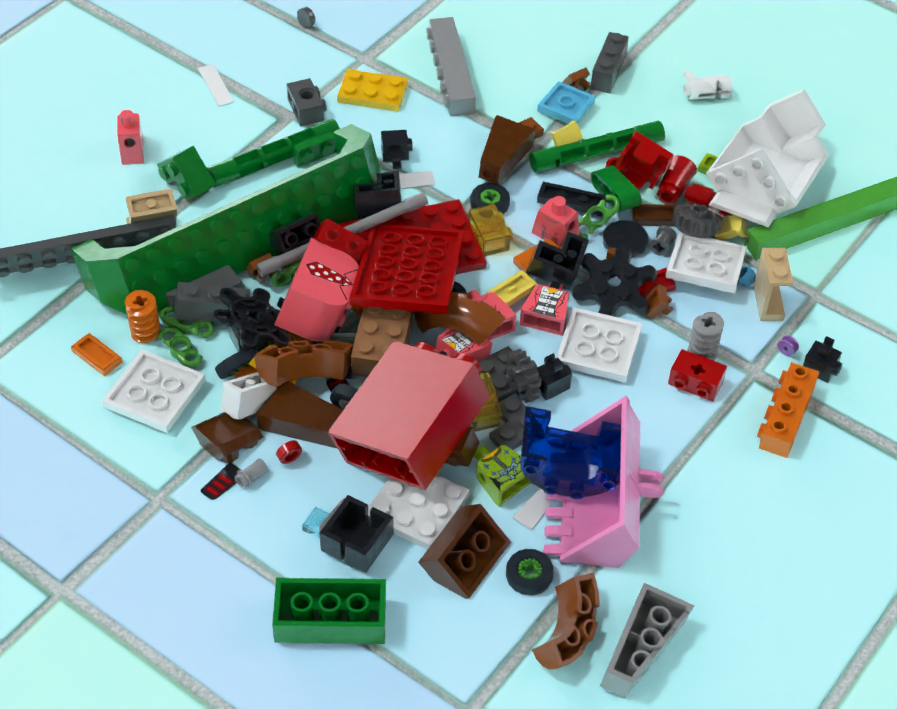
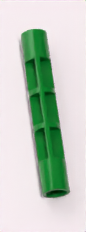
M332 118L208 166L207 169L216 183L213 187L221 186L233 181L234 178H241L294 157L293 147L326 133L334 132L340 129L336 120Z
M657 120L629 129L530 152V165L536 174L564 165L587 161L607 154H614L625 149L635 131L655 143L665 140V129L662 122Z

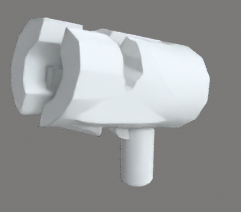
M686 70L683 73V76L687 79L686 84H683V94L687 96L688 100H713L715 96L719 99L731 98L732 96L729 90H733L730 76L715 75L697 78L690 70Z

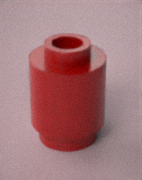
M693 183L692 186H687L684 199H687L686 203L690 205L697 203L700 206L706 205L707 208H710L712 206H709V203L717 192H714L712 188Z

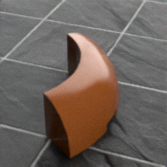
M452 292L447 314H432L416 311L415 313L417 326L422 333L436 327L450 328L465 334L478 345L506 320L505 317L483 301L478 303L469 299L467 294Z
M308 340L288 342V347L277 349V346L274 345L255 354V365L260 377L266 383L276 388L285 382L308 377H326L343 380L351 366V354L354 344L323 340V344H309Z
M594 573L573 577L555 587L558 599V618L555 629L544 644L532 649L536 660L543 667L554 670L572 663L583 654L587 644L593 640L598 626V622L595 621L596 608L600 606L599 591Z

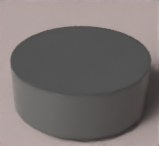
M305 6L297 11V19L302 27L309 28L315 24L316 18L312 9Z

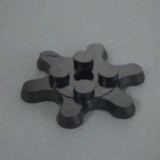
M624 243L619 244L615 248L614 255L609 260H599L594 254L586 253L581 266L589 272L590 279L586 283L576 285L572 290V296L576 301L596 300L600 305L598 313L615 317L616 310L621 306H628L635 313L643 314L649 309V302L640 294L639 289L644 283L652 282L657 278V270L651 265L634 267V265L630 264L629 259L632 250ZM616 276L620 279L621 283L616 287H612L608 284V281Z
M256 288L253 291L252 297H242L233 289H221L220 300L229 309L215 310L213 322L220 327L235 328L238 331L237 334L240 337L242 347L252 349L257 345L258 339L268 340L278 348L287 347L288 342L292 341L291 337L282 328L274 325L280 310L270 305L271 295L267 290Z

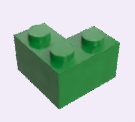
M194 145L156 164L159 168L158 173L167 184L176 181L179 193L186 200L192 199L216 185Z

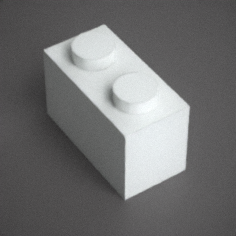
M258 372L226 381L223 384L220 409L234 419H243L246 416L256 414L276 392L277 388L266 383Z

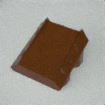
M222 412L191 427L199 444L216 460H221L224 463L234 462L239 457V450L242 448H253L258 444V440L264 438L260 430L247 418L234 419L226 412Z

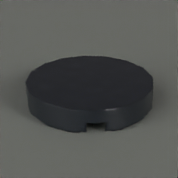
M628 220L612 222L606 226L603 232V246L609 249L610 247L616 248L621 243L627 244L632 250L631 258H633L636 254H642L647 248L648 234L638 223Z

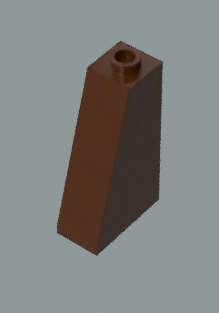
M496 115L480 159L478 178L499 185L533 148L536 129Z
M289 381L283 383L256 413L258 429L337 449L327 432L343 410Z

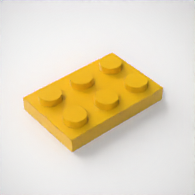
M347 69L337 95V102L399 112L408 86V78Z

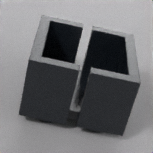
M347 495L319 533L321 551L340 561L345 557L346 564L367 573L394 535L393 516L372 507L370 510V525H368V504Z

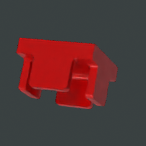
M635 131L628 145L620 154L615 167L619 169L622 165L627 168L624 176L638 191L641 190L646 182H650L648 188L653 190L661 181L674 154Z

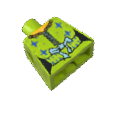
M483 445L475 452L474 457L478 460L476 464V478L498 507L535 480L536 466L506 445H501L493 452Z

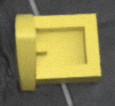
M575 121L550 133L556 147L583 139L580 128Z
M736 215L723 218L721 230L717 231L715 237L721 241L736 236L747 239L750 237L747 229L751 227L747 219Z

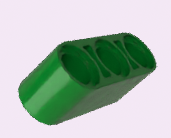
M609 166L591 173L593 187L599 194L615 195L620 200L619 213L641 206L642 200L638 189L615 166ZM607 200V202L614 208V201Z

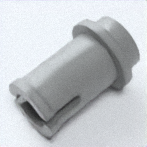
M258 458L244 470H238L235 481L241 488H249L252 486V482L268 472V466L262 459Z

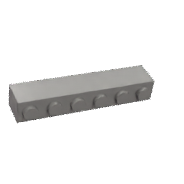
M454 17L429 19V27L426 28V38L430 40V53H434L433 65L434 67L437 66V80H441L440 93L444 94V108H448L450 116L475 114L476 97Z

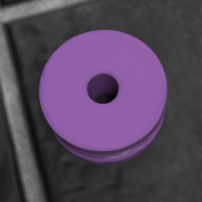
M789 335L784 336L777 344L779 351L788 357L793 356L799 349L797 340Z

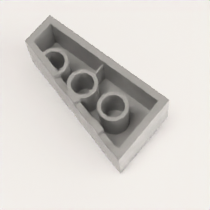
M643 583L599 687L626 698L686 623L695 605Z

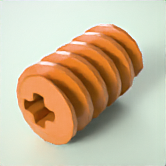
M135 290L125 299L131 337L138 343H148L155 340L161 331L156 299L148 291Z

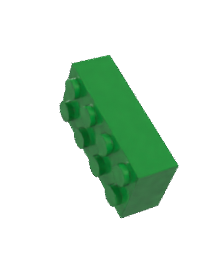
M276 578L272 620L274 643L385 644L386 579Z

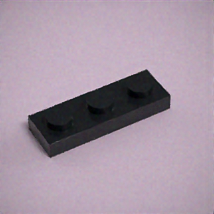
M544 181L537 195V203L545 204L549 199L556 196L564 197L567 206L582 213H586L591 207L597 206L601 200H605L607 203V195ZM595 211L591 215L602 217L603 214Z

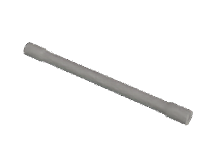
M424 192L418 193L401 203L343 228L354 234H359L404 213L412 212L428 205L427 196ZM309 243L256 264L261 277L280 270L283 266L302 259Z

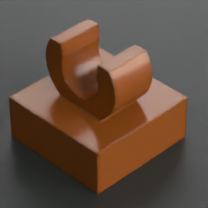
M587 67L569 74L562 83L579 90L578 85H581L584 91L590 88V85L585 79L590 73Z
M270 253L249 262L246 268L249 277L256 275V279L260 284L265 279L259 274L256 264L272 258Z
M658 284L645 297L649 302V309L646 312L647 316L655 318L660 313L668 315L673 311V307L668 306L672 298L667 296L666 287Z

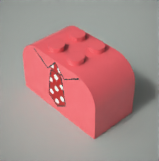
M311 238L274 325L308 340L317 342L329 340L337 326H343L348 309L350 310L352 305H349V297L359 268L357 262L347 253L331 248Z

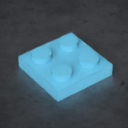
M558 81L540 101L537 111L567 124L572 121L578 123L595 103V96Z

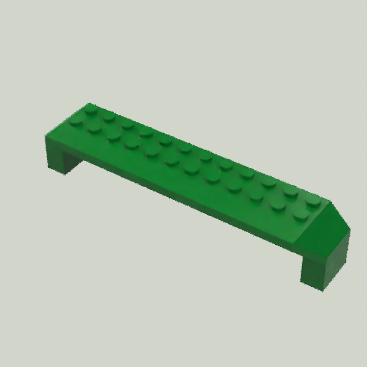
M353 124L333 132L338 155L139 245L104 249L91 239L71 248L85 289L101 303L126 315V297L135 290H145L153 294L156 299L157 310L160 311L168 307L165 293L176 289L178 282L189 283L227 265L237 275L245 271L249 262L268 253L272 257L277 256L276 250L270 245L269 234L283 225L312 212L317 214L320 224L326 219L336 224L356 219L354 185L376 183V173H381L371 133Z

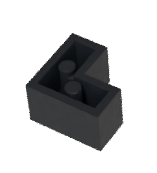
M399 171L376 173V183L354 185L357 219H364L402 202Z
M569 231L566 233L559 248L540 240L531 256L526 273L547 282H560L564 289L569 290L578 275L589 240Z

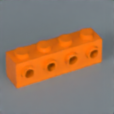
M792 362L788 371H782L778 383L782 386L781 388H775L771 400L775 402L774 406H768L764 417L767 423H761L757 437L761 438L759 449L788 458L820 371Z

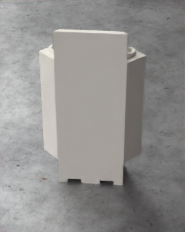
M805 88L769 104L761 116L741 125L706 173L717 190V194L709 203V206L769 228L778 213L798 205L829 156L828 151L819 138L826 123Z

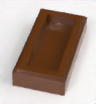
M641 204V206L632 209V220L641 226H675L672 218L674 208L677 205Z

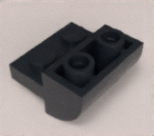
M314 212L309 213L270 232V245L276 250L277 256L309 243L320 226L317 214Z

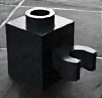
M407 129L381 131L383 162L392 161L393 169H401V161L409 160V151H413L412 138H408Z
M828 336L825 337L823 343L815 340L806 354L803 363L804 367L820 371L818 379L826 383L830 381L833 375L838 376L843 366V363L840 362L842 352L833 348L835 340Z
M554 353L544 358L545 364L537 367L541 378V386H539L541 390L540 395L546 401L569 390L571 386V369L568 365H564L558 357L555 358Z

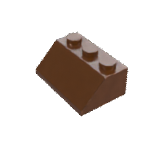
M481 504L461 506L418 563L434 582L465 599H469L511 541Z

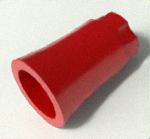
M681 155L672 157L658 186L656 195L659 197V201L666 205L677 202L688 183L697 173V167L692 160Z

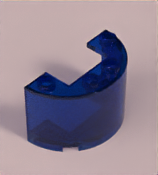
M526 406L520 466L523 474L531 483L543 489L547 494L569 496L572 499H582L583 497L602 494L616 488L620 483L621 424L602 421L596 436L548 427L551 420L550 410Z

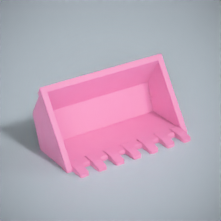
M627 395L565 434V437H551L549 440L550 447L565 449L564 454H550L548 457L550 465L564 466V471L548 472L547 475L548 482L562 483L563 489H549L546 493L547 500L562 501V507H548L545 511L546 518L561 520V526H546L544 530L546 537L560 538V544H546L543 548V553L547 556L560 557L559 563H578L619 568L639 549L640 497L658 498L663 495V488L658 485L663 481V474L653 470L640 469L641 422L632 409Z

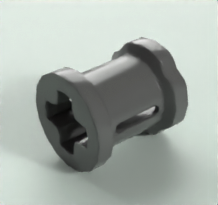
M663 225L658 228L657 236L649 243L650 250L659 256H664L668 253L670 243H673L677 237L674 229Z

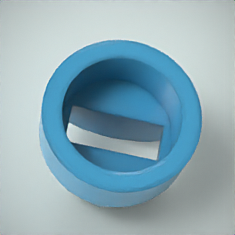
M750 266L743 267L740 271L738 282L743 286H751L756 277L754 270Z

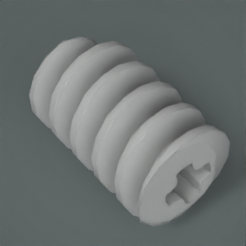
M707 312L693 320L687 351L713 361L717 359L724 327V320L718 313Z

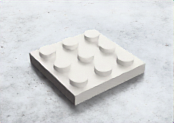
M679 231L667 268L666 278L735 294L747 246L708 237H692Z
M573 307L556 358L558 357L571 370L626 383L643 323Z
M141 349L102 399V405L114 412L168 433L204 384L206 377L201 372Z
M438 474L426 490L389 478L368 506L369 522L370 510L372 507H375L393 516L395 535L428 550L459 508L465 504L470 496V489Z

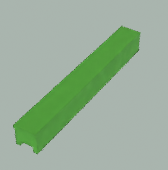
M897 176L774 219L769 228L763 225L749 228L747 233L750 237L748 241L744 242V246H747L754 260L760 259L762 248L788 249L897 209Z

